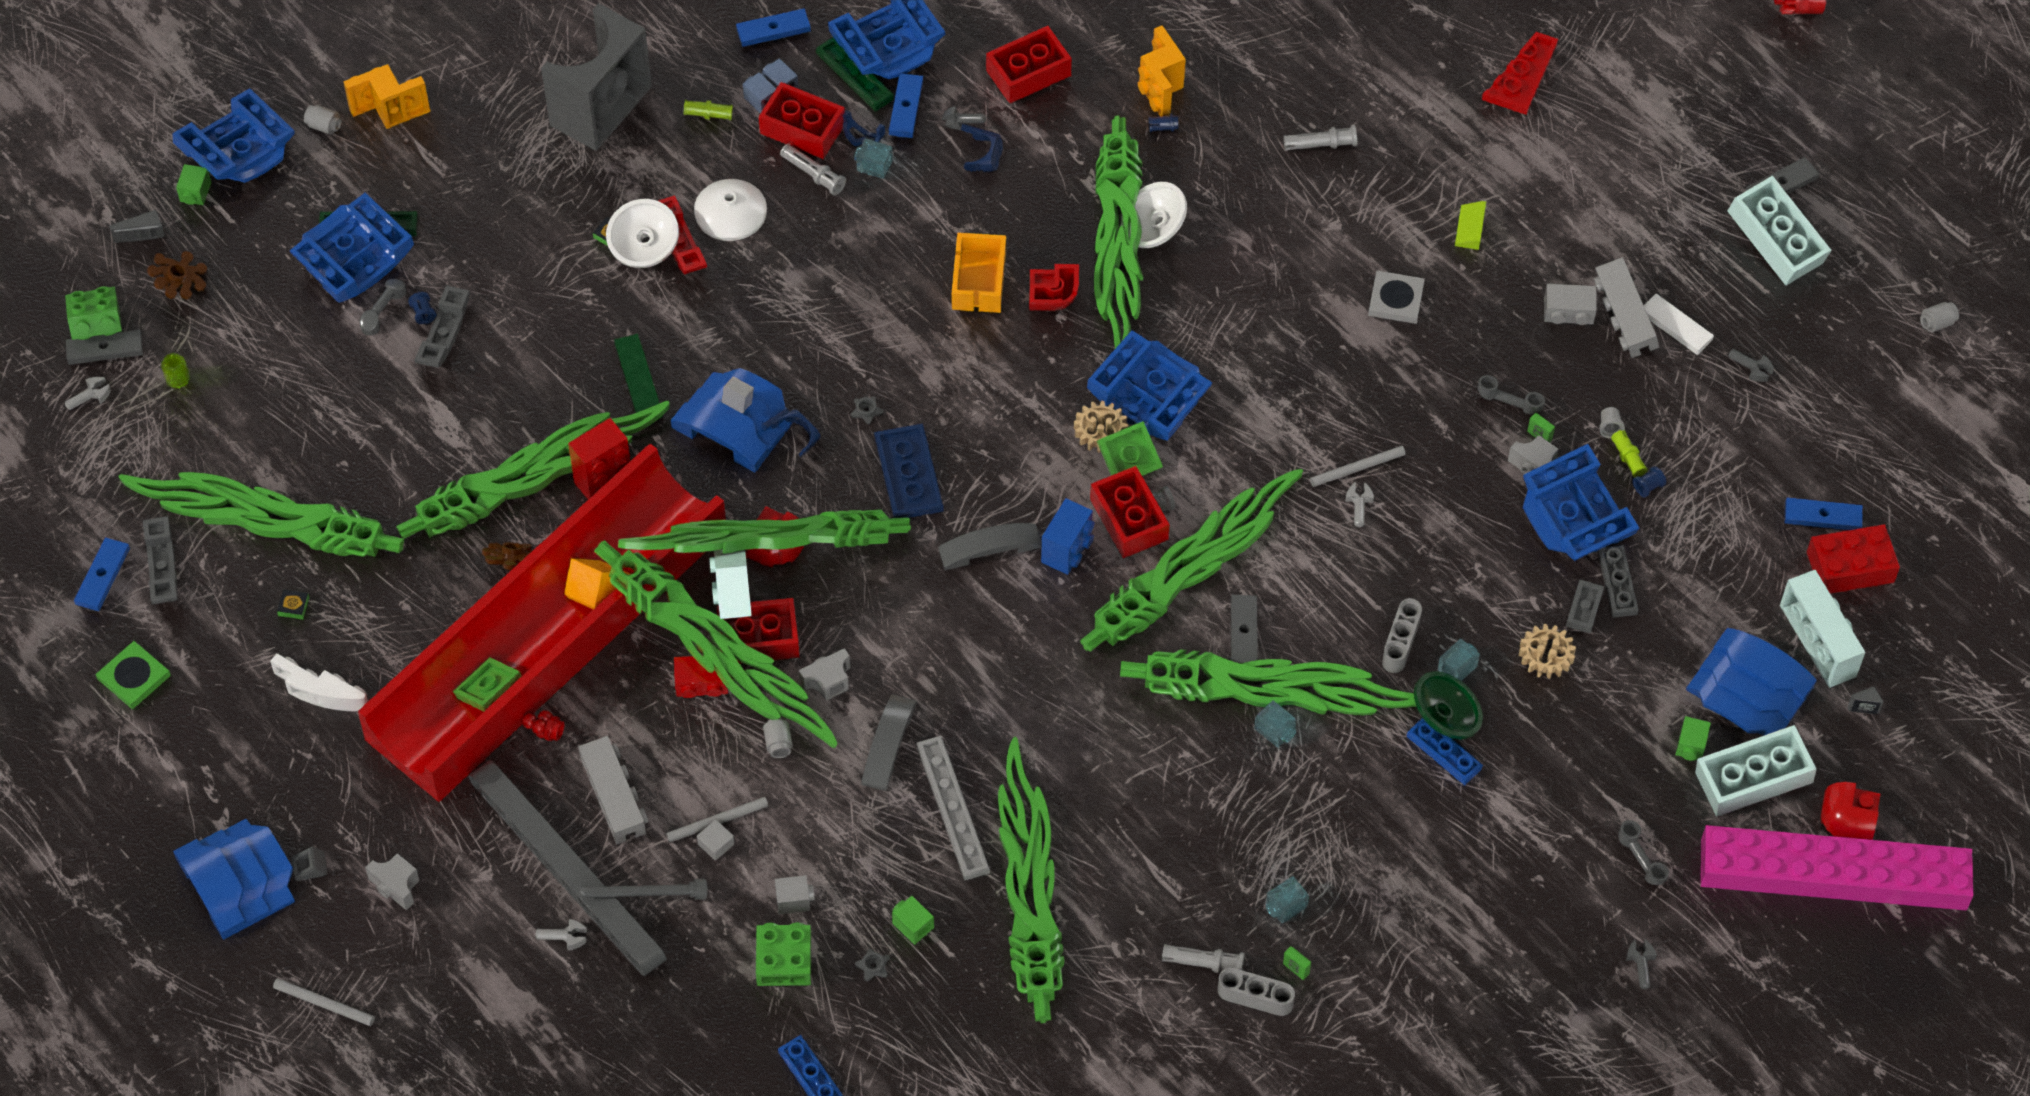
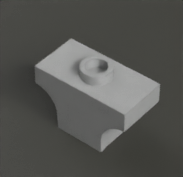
M1538 435L1530 443L1523 444L1516 441L1510 447L1508 461L1519 468L1523 474H1526L1555 460L1558 448Z
M844 648L827 657H820L813 664L800 669V683L804 690L815 689L823 695L826 701L849 690L846 671L850 669V656Z
M396 854L390 861L385 863H377L372 860L365 867L368 879L377 886L378 892L383 897H391L405 910L414 904L411 889L419 882L417 870L399 854Z

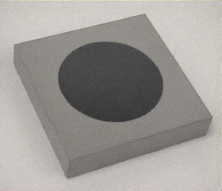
M1376 271L1368 316L1417 324L1425 279Z

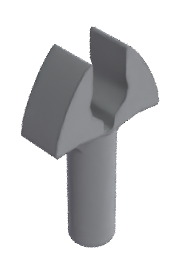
M93 377L86 379L87 390L65 401L66 408L71 410L91 398L98 399L100 404L103 403L111 392L110 385L108 384L102 389L97 388L106 384L105 378Z
M1355 482L1347 491L1345 501L1354 503V525L1356 527H1363L1365 503H1373L1374 495L1370 487L1364 483V493L1359 497L1355 492Z
M569 919V926L565 929H537L535 936L537 940H564L567 943V949L573 950L581 947L587 941L586 937H573L572 935L577 932L587 933V928L581 923Z

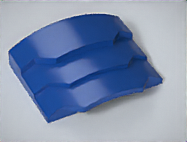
M891 0L890 5L857 21H854L848 12L828 22L830 33L838 45L843 47L850 59L853 60L862 75L876 74L887 79L896 78L900 73L906 74L931 60L935 43L945 35L944 29L923 0Z
M249 88L231 99V113L202 130L191 122L172 133L173 143L187 157H192L217 180L228 178L245 183L269 171L284 159L285 144L295 134V131Z
M364 193L349 205H340L320 224L304 233L302 241L293 247L290 253L340 303L359 295L380 281L406 256L414 242L412 236L371 197Z
M1131 330L1088 379L1087 388L1100 402L1104 401L1105 406L1108 407L1113 403L1114 410L1121 408L1122 416H1127V423L1133 426L1144 421L1149 435L1168 441L1182 425L1184 418L1196 406L1199 399L1211 387L1212 382L1200 375L1197 366L1179 357L1159 341H1148Z
M741 368L724 374L713 372L688 403L685 402L671 419V425L674 430L691 439L699 432L732 450L734 462L753 472L758 470L793 423L783 421L776 428L772 429L770 427L765 431L761 428L763 423L787 409L782 390L767 380ZM732 377L754 388L752 404L744 413H740L722 403L723 388Z
M1589 444L1523 475L1528 489L1523 509L1532 526L1549 550L1567 553L1574 561L1612 543L1616 544L1636 534L1639 530V526L1628 508L1625 507L1619 510L1598 476L1597 470L1601 464Z
M1727 628L1686 690L1700 698L1703 707L1725 717L1747 733H1759L1765 736L1785 729L1813 690L1817 680L1800 663L1772 644L1749 633Z
M244 819L225 830L221 829L200 841L195 839L173 851L187 879L191 880L205 904L211 920L223 940L295 902L288 889L293 868L269 827L251 825L247 819Z

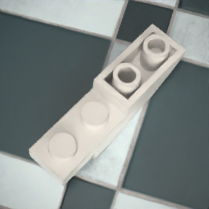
M277 653L270 661L274 674L285 680L288 693L300 700L320 707L342 711H358L368 702L367 693L361 687L349 685L344 678L336 673L332 675L324 670L318 677L314 671L310 669L304 670L299 667L292 658H284Z

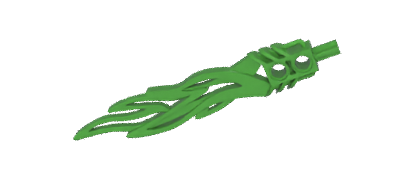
M1115 116V119L1112 120V134L1104 135V145L1100 148V156L1096 163L1095 186L1096 194L1099 195L1102 203L1103 214L1096 236L1095 251L1098 258L1094 273V290L1100 315L1104 321H1107L1108 317L1111 321L1115 349L1131 331V324L1125 306V290L1132 316L1136 320L1139 317L1141 306L1139 280H1143V274L1137 258L1142 226L1135 208L1139 190L1142 187V180L1138 177H1142V170L1138 167H1142V160L1138 157V141L1131 139L1126 131V118H1120V116ZM1117 206L1120 207L1123 215L1124 227L1121 225L1120 228ZM1121 260L1123 261L1126 270L1130 276L1134 290V297L1132 295L1131 289L1129 287L1125 275L1119 269ZM1115 282L1117 304L1123 318V338L1121 337L1120 326L1112 306Z
M665 401L638 413L613 418L612 420L618 427L630 425L619 428L628 438L629 445L632 442L630 434L639 432L654 423L666 413L670 404L669 401ZM600 413L575 421L557 430L539 445L538 443H533L516 452L496 469L465 475L459 479L457 484L456 480L450 482L446 490L445 486L438 488L434 496L421 501L415 506L416 517L396 526L400 537L405 539L423 529L429 538L450 529L460 530L467 527L468 524H473L479 519L489 516L490 512L505 500L521 498L539 492L559 476L572 473L570 456L562 457L569 453L568 443L611 418L610 413ZM526 472L525 477L511 481ZM468 495L478 497L475 504L471 502Z
M1293 470L1265 485L1253 502L1241 514L1239 512L1254 495L1255 489L1249 488L1240 493L1219 513L1216 510L1213 511L1196 534L1170 547L1160 559L1155 569L1134 579H1129L1128 587L1123 590L1122 585L1119 588V594L1115 597L1113 592L1110 595V601L1095 612V629L1080 640L1084 649L1091 652L1105 640L1113 646L1119 640L1124 641L1132 634L1146 630L1149 625L1167 613L1168 607L1181 590L1207 579L1221 569L1222 563L1248 549L1261 537L1273 521L1274 512L1270 510L1274 503L1302 477L1303 470ZM1278 487L1268 498L1257 517L1238 528L1256 511L1262 499L1274 488ZM1235 507L1234 511L1231 513V515L1229 516V518L1223 526L1222 537L1213 540L1220 525L1222 524L1226 516L1229 514V512ZM1181 563H1182V566L1186 565L1185 567H1183L1182 569H1180L1177 573H1175L1174 576L1165 584V582L1167 581V579H1168V577L1170 576V574H1171ZM1142 595H1150V602Z
M181 472L178 474L180 480L166 481L119 475L120 481L125 486L147 497L161 500L192 501H160L162 508L172 513L203 518L205 524L238 525L263 537H294L309 545L311 549L334 553L338 556L353 554L361 557L366 555L376 557L379 549L400 553L404 548V539L385 535L378 520L359 516L358 512L351 509L353 513L351 514L341 506H339L341 511L336 510L332 504H296L291 499L274 491L261 487H254V490L235 480L206 473ZM147 488L163 489V490H172V489H196V490H198V491L205 492V493H207V494H209V495H211V496H207V495L200 494V493H195V492H189V491H157V490H151V489H147ZM227 503L230 504V505H232V506H234V507L220 508V507L226 505ZM267 513L290 520L271 519ZM327 526L324 533H322L320 529Z
M882 510L829 511L807 518L788 521L710 520L683 523L671 526V532L619 539L618 547L635 550L674 548L675 552L681 553L723 549L722 553L724 554L747 549H789L813 542L834 543L836 548H842L844 546L855 547L857 545L867 546L869 544L888 543L889 534L907 533L911 530V525L909 524L910 519L908 517L889 519Z
M605 540L598 545L594 552L611 566L610 582L625 595L626 602L630 606L633 602L639 614L643 610L649 622L679 635L687 650L698 663L710 673H713L715 670L724 685L739 700L770 720H779L780 716L790 719L808 729L830 747L836 748L837 741L835 736L818 714L807 705L785 695L775 687L777 686L805 702L808 699L805 691L794 680L773 666L774 660L744 644L734 629L724 619H720L718 615L697 606L684 589L685 586L680 581L673 580L675 579L674 576L664 572L665 569L661 565L651 563L642 554L632 553L629 549L622 556ZM628 567L633 569L635 573L629 575L624 573L622 569ZM650 584L654 590L646 591L642 585ZM667 591L668 602H655ZM685 620L693 622L709 632L712 643ZM738 661L746 665L752 666L754 668L760 669L762 671H765L781 679L782 681L757 670L744 671L741 665L738 663ZM754 682L757 683L762 689H764L775 699L790 707L798 709L804 714H806L817 724V726L808 719L801 716L800 714H797L787 708L779 706L770 701L759 690V688L754 684Z
M1183 649L1175 653L1154 652L1152 655H1148L1147 664L1121 661L1120 677L1145 679V688H1149L1152 693L1171 695L1177 700H1183L1182 696H1184L1189 701H1196V697L1200 701L1208 703L1209 700L1233 697L1258 707L1295 705L1325 715L1327 710L1350 715H1372L1376 713L1377 709L1343 697L1360 699L1385 708L1416 706L1413 693L1382 687L1370 681L1371 673L1335 663L1309 662L1291 665L1292 662L1290 660L1265 659L1240 664L1219 657L1212 652L1198 655L1200 651H1192L1185 654L1187 650ZM1266 666H1273L1271 668H1261ZM1199 667L1210 678L1200 686H1198ZM1157 668L1163 669L1166 674L1162 677H1158L1154 675L1152 671ZM1188 671L1192 677L1182 679L1178 673ZM1232 678L1244 681H1263L1272 683L1262 685V688L1245 685ZM1354 684L1377 694L1403 701L1379 699L1358 690L1326 685ZM1312 686L1313 689H1314L1319 695H1321V696H1323V697H1325V698H1327V699H1330V700H1332V701H1335V702H1338V703H1340V704H1343V705H1345V706H1347V707H1344V706H1340V705L1331 703V702L1326 701V700H1324V699H1322V698H1320V697H1318V696H1316V695H1313V694H1311V693H1309V692H1307V691H1304V690H1301V689H1298V688H1303V687ZM1255 694H1263V695H1269V696H1274V697L1260 696V695H1255Z
M1014 737L1008 750L1006 774L1007 783L1016 804L1018 819H1016L1003 784L1000 785L998 792L999 815L1002 825L999 828V838L1009 861L1006 872V894L1015 915L1012 934L1008 937L1009 944L1012 947L1010 948V956L1013 959L1011 960V967L1016 974L1018 991L1027 993V1001L1034 1003L1035 1021L1046 1023L1047 1020H1051L1050 1001L1054 1000V991L1060 990L1063 986L1061 969L1065 962L1064 956H1061L1063 953V944H1060L1062 933L1059 932L1049 909L1053 898L1055 878L1054 862L1052 859L1049 860L1051 826L1044 796L1039 787H1036L1035 792L1030 787L1023 770L1018 739ZM1013 760H1015L1020 784L1031 806L1032 823L1030 836L1026 827L1023 802L1013 780ZM1004 808L1010 817L1017 835L1023 842L1028 844L1025 861L1022 849L1006 819ZM1041 820H1042V822H1043L1044 829H1045V844H1044L1043 853H1042V826H1041ZM1031 865L1036 916L1032 914L1024 894L1029 883ZM1014 871H1015V874H1016V878H1017V882H1018V887H1019V896H1018V897H1017V895H1016V893H1015V890H1014V883H1013V873H1014ZM1049 879L1047 892L1045 894L1044 883ZM1034 937L1038 941H1031V939ZM1035 957L1043 958L1041 961H1033L1032 959ZM1057 976V985H1054L1053 980ZM1022 980L1026 983V988L1022 987ZM1037 981L1045 982V984L1041 986L1035 985L1034 983Z

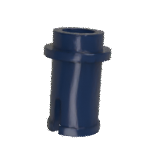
M1170 113V116L1149 117L1150 132L1163 130L1174 132V130L1178 129L1177 115Z

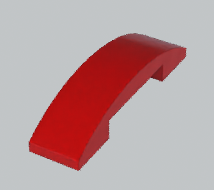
M675 195L658 200L673 212L678 223L679 237L672 255L682 273L685 275L706 268L707 263L700 248L696 246Z

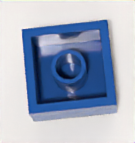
M1065 498L1042 535L1041 563L1067 575L1073 567L1077 568L1082 559L1081 553L1084 548L1088 549L1094 539L1092 534L1095 524L1092 521L1093 510Z

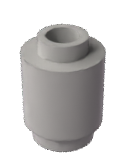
M310 105L306 109L304 123L308 124L310 128L332 135L341 126L342 120L336 111L319 105Z
M1943 302L1924 309L1920 322L1924 329H1927L1929 332H1935L1953 325L1959 319V312L1954 303Z
M782 718L779 720H768L763 726L767 751L773 758H784L790 755L793 744L789 723Z

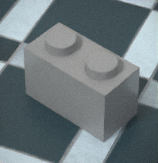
M1547 284L1544 296V322H1553L1555 324L1577 323L1579 325L1594 324L1596 315V286Z

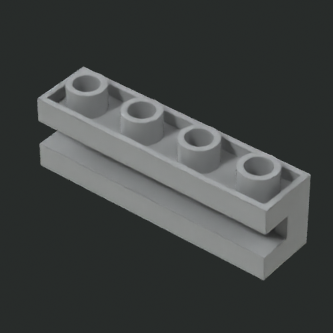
M1623 257L1596 267L1598 277L1594 278V282L1598 292L1603 291L1606 296L1602 298L1606 311L1611 310L1614 315L1610 318L1614 330H1620L1622 334L1619 337V341L1623 351L1628 350L1631 358L1641 355L1640 349L1648 346L1650 351L1659 348L1657 336Z
M608 736L578 746L581 762L616 845L626 842L625 835L634 832L636 837L646 834L645 824L648 823V818L644 808L639 809L636 804L639 801V797L635 787H629L627 780H630V776L626 766H620L618 759L621 758L616 743L611 745Z

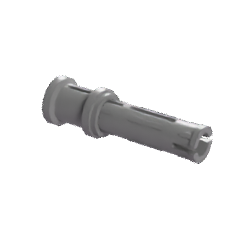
M1355 125L1343 129L1331 127V129L1325 132L1283 136L1285 151L1320 146H1330L1333 149L1340 145L1352 144V146H1357Z
M787 143L780 152L781 157L812 176L817 185H823L829 189L833 196L838 195L843 190L846 184L844 176H838L832 172L828 165L818 164L794 148L790 143Z
M1164 944L1162 954L1163 962L1212 968V971L1215 973H1219L1227 968L1243 971L1245 953L1243 952L1232 954L1225 953L1222 949L1212 952Z

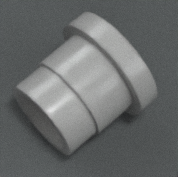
M1608 407L1601 412L1599 429L1600 434L1605 438H1611L1615 432L1625 430L1624 422L1621 420L1617 408Z

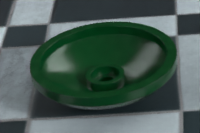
M1433 671L1424 674L1416 682L1414 687L1416 707L1421 717L1432 729L1454 739L1470 738L1480 729L1483 721L1481 706L1473 692L1462 681L1450 674Z

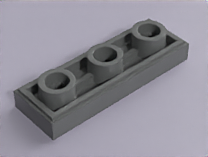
M1804 157L1747 186L1746 191L1773 176L1783 190L1789 194L1818 179L1819 173L1807 158Z
M141 331L119 332L109 336L98 335L86 340L67 339L66 353L68 365L143 355Z
M1624 545L1609 546L1598 550L1612 618L1638 615L1639 610Z
M1231 594V661L1240 664L1256 661L1257 596Z

